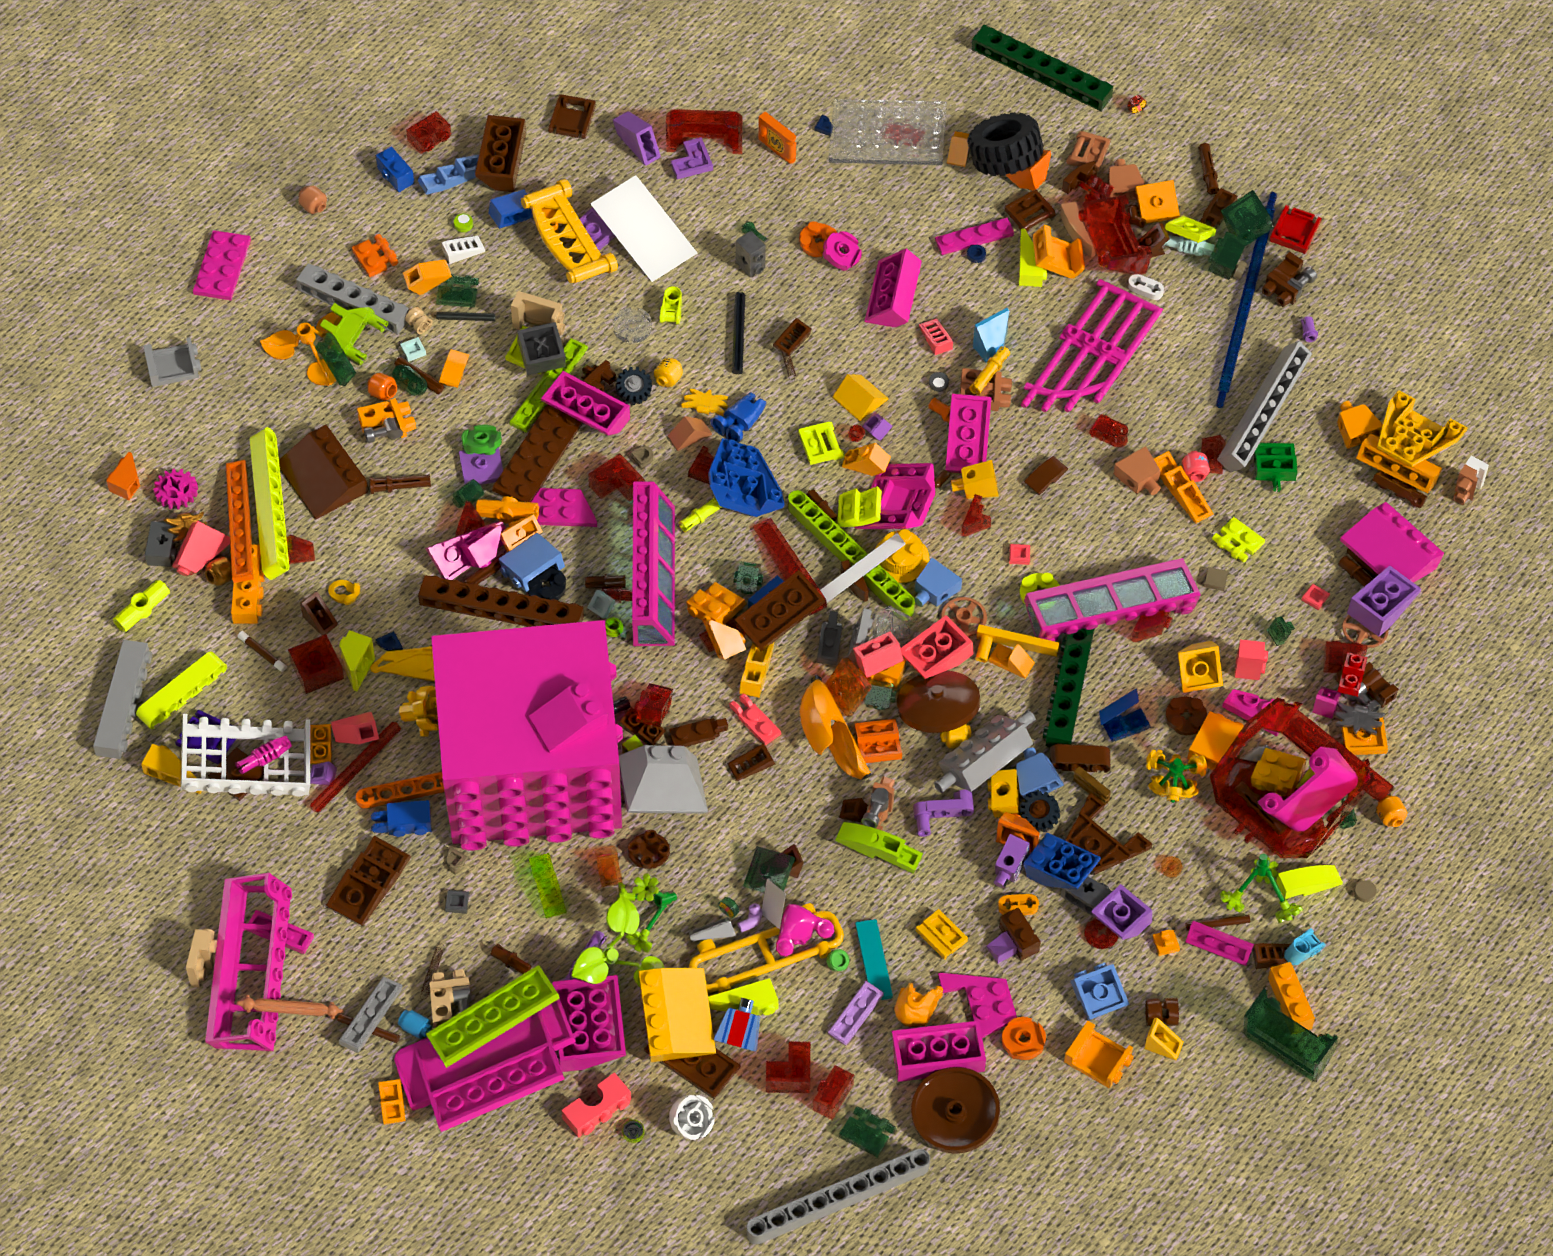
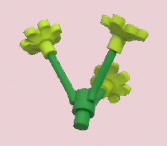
M1260 854L1259 859L1254 861L1256 867L1251 869L1250 876L1240 888H1237L1234 893L1223 890L1219 894L1220 899L1227 903V909L1232 910L1234 907L1237 912H1241L1244 909V905L1241 902V896L1244 894L1243 891L1257 875L1256 881L1258 883L1265 880L1266 884H1272L1280 900L1279 904L1282 909L1275 913L1278 923H1282L1284 920H1292V915L1296 916L1303 910L1300 905L1295 903L1289 905L1287 899H1284L1274 880L1279 873L1275 870L1278 867V863L1275 861L1270 863V857L1266 854Z
M645 873L643 880L639 877L635 878L634 883L638 886L633 887V893L627 892L625 884L618 882V895L624 896L630 901H635V899L638 901H654L658 907L657 912L645 929H642L641 932L636 931L634 934H627L625 936L630 945H635L634 949L641 952L643 950L648 953L652 947V943L647 941V937L650 934L649 931L667 905L677 900V895L674 892H660L659 888L656 887L658 884L657 878L653 877L651 879L650 875Z

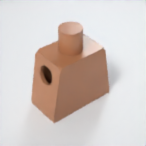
M1117 159L1114 162V166L1109 168V202L1137 199L1135 187L1145 185L1135 164L1126 165L1124 159Z
M1146 446L1115 463L1113 474L1136 494L1147 489L1151 495H1155L1161 489L1156 483L1159 481L1161 471Z

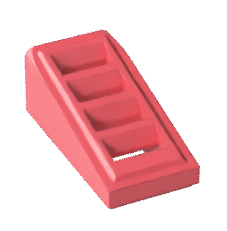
M937 318L919 324V328L934 355L953 349L951 337ZM934 324H935V326H936V327H933V328H930V329H927V328H926V327L931 326V325H934Z

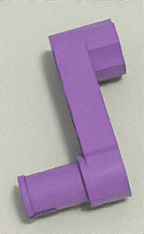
M959 790L953 794L954 799L915 803L913 810L914 818L917 820L918 836L926 837L931 834L929 818L971 816L974 813L972 792Z

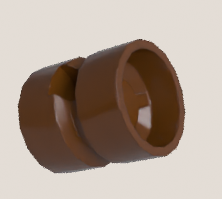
M1146 998V1025L1151 1026L1153 1019L1158 1018L1166 1026H1178V999L1164 998L1163 1001H1160L1159 998ZM1162 1008L1166 1009V1015H1162Z

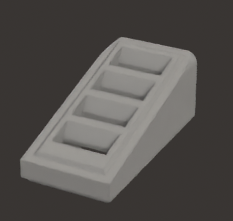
M729 917L689 932L691 941L736 936Z

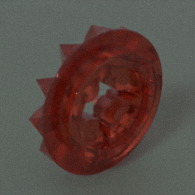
M1095 917L1087 923L1084 931L1086 941L1098 949L1112 947L1119 937ZM1106 927L1105 934H1101V936L1099 935L1097 938V929L1102 930Z

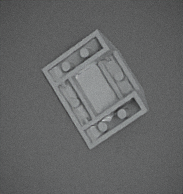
M644 745L619 755L620 777L627 813H708L698 760L686 747Z

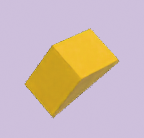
M1154 1018L1144 1049L1177 1060L1184 1041L1161 1020Z

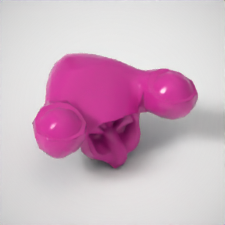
M788 904L782 916L780 933L776 942V951L780 956L787 957L791 955L794 945H805L812 937L813 931H816L824 939L830 938L834 933V925L829 920L814 915L802 906Z

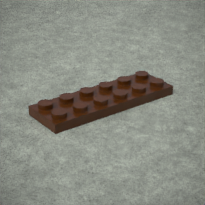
M547 404L493 485L492 491L504 497H513L518 502H531L559 462L583 422Z

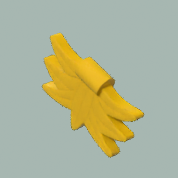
M691 388L690 392L692 394L684 396V400H687V402L681 404V408H693L699 413L708 415L709 413H717L724 416L725 411L722 408L728 409V405L722 400H727L728 396L712 395L710 389L703 393Z

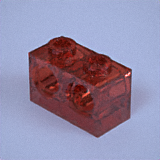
M435 111L406 129L407 141L420 154L426 151L429 152L435 145L449 139L451 136L450 124Z

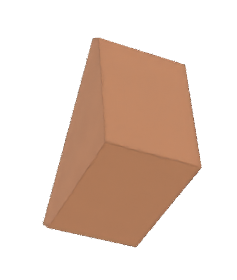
M684 416L670 432L668 438L676 450L679 451L711 436L712 433L702 419Z

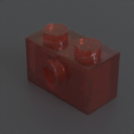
M834 1065L826 1080L822 1079L818 1085V1093L813 1100V1111L833 1120L854 1086V1074Z

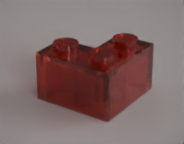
M620 453L588 474L589 487L600 499L617 489L630 502L633 500V482H645V479Z
M789 1041L788 1061H766V1093H810L811 1042Z

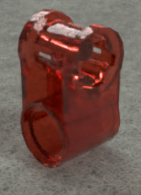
M1103 414L1097 417L1089 430L1091 437L1094 438L1095 436L1100 441H1104L1117 448L1124 447L1128 442V427L1124 423H1120Z

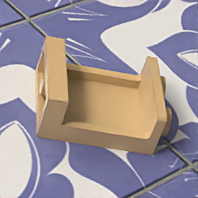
M521 291L517 292L511 304L513 328L520 330L524 321L539 326L556 322L559 335H563L565 331V324H563L565 313L562 311L561 303Z

